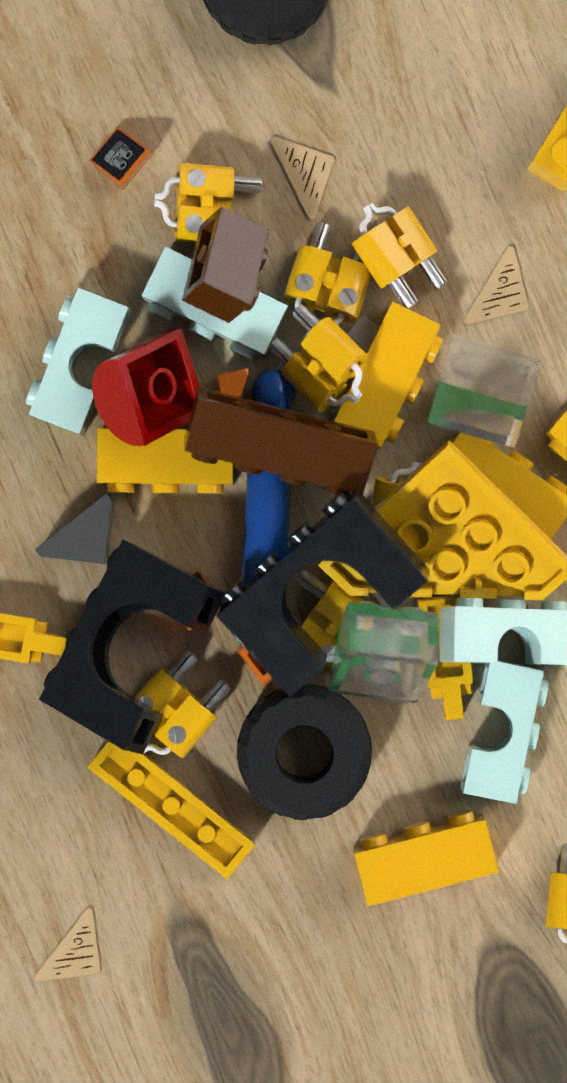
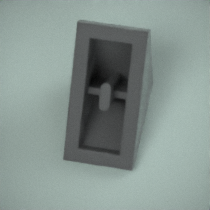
M106 493L35 549L40 557L107 564L115 500L110 494Z

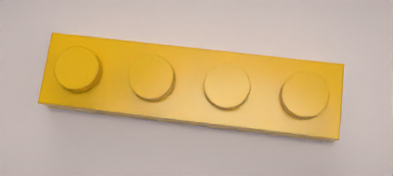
M108 741L87 767L227 880L256 845L254 840L146 754L142 755L122 750Z

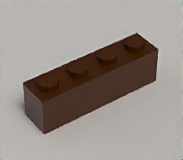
M201 387L197 388L184 436V451L190 452L191 457L198 461L216 464L218 460L236 464L235 467L238 470L248 474L260 475L262 471L280 475L279 478L292 485L305 486L306 482L324 486L323 489L333 495L343 492L346 497L356 488L363 495L378 447L374 431Z

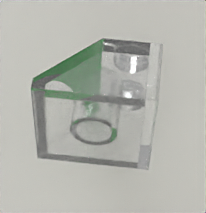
M452 335L449 338L436 382L427 423L515 448L541 360Z
M370 601L348 602L338 627L329 689L342 695L417 703L439 662L438 613L424 612L417 607H404L392 610L391 607L379 606Z

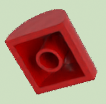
M181 327L166 330L104 361L97 367L92 381L93 398L101 419L117 438L133 446H146L187 424L197 388L199 387Z

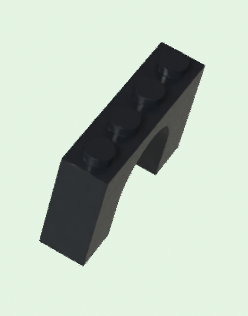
M357 488L347 497L343 492L337 494L322 508L321 511L325 514L322 519L313 526L308 522L302 524L287 539L291 544L279 556L274 551L270 552L253 568L257 574L245 585L238 580L219 598L223 604L216 617L290 697L324 669L328 656L298 624L288 608L286 585L298 570L318 561H335L348 565L363 576L392 610H395L429 580L430 569Z
M123 539L119 547L109 556L107 570L100 584L88 596L86 610L80 622L67 636L66 648L56 667L46 676L44 690L39 700L120 749L143 755L164 714L129 695L116 683L109 666V649L112 638L126 619L144 610H157L188 628L206 634L223 603L219 598L224 592L148 550Z

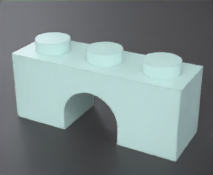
M165 247L142 293L143 299L150 303L147 310L172 322L174 315L191 323L188 330L209 341H212L216 334L231 342L228 348L230 351L253 361L255 354L265 358L269 345L274 340L288 311V305L259 292L258 299L250 311L242 312L230 323H227L182 301L192 259Z
M77 288L74 297L67 295L58 317L59 321L64 322L58 339L50 338L43 354L42 362L48 364L42 381L37 379L33 381L26 399V404L32 406L29 415L84 436L95 408L92 390L80 386L75 380L73 374L75 358L81 351L90 347H101L116 353L132 312L129 307L81 288Z
M456 598V606L441 608L439 662L498 663L499 641L502 635L511 629L523 640L525 665L567 666V602L542 601L541 609H526V600H499V608L483 607V599Z
M498 660V663H485L478 702L481 705L503 710L508 720V731L505 738L493 747L484 748L468 744L460 789L464 794L517 804L519 793L526 794L531 770L524 767L528 749L535 750L540 729L539 724L533 723L537 705L544 706L549 681L542 679L543 670Z

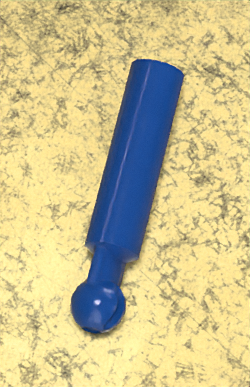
M266 370L254 380L252 396L253 401L289 410L290 405L294 401L296 390L283 377L282 371ZM262 471L260 475L247 473L241 579L244 585L257 574L253 568L266 555L274 551L279 556L288 548L291 484L279 478L280 475Z

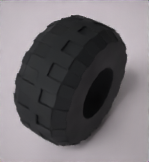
M203 0L211 17L228 34L246 43L254 45L269 44V46L282 44V42L295 39L304 34L311 25L317 22L329 1Z
M305 684L290 697L282 688H279L264 696L246 716L237 741L238 767L250 793L270 811L280 816L293 818L294 820L323 818L345 807L362 789L371 766V737L360 712L340 693L328 687ZM310 725L321 729L328 736L332 744V756L328 765L315 775L299 777L291 774L280 765L277 758L279 739L287 730L296 726Z

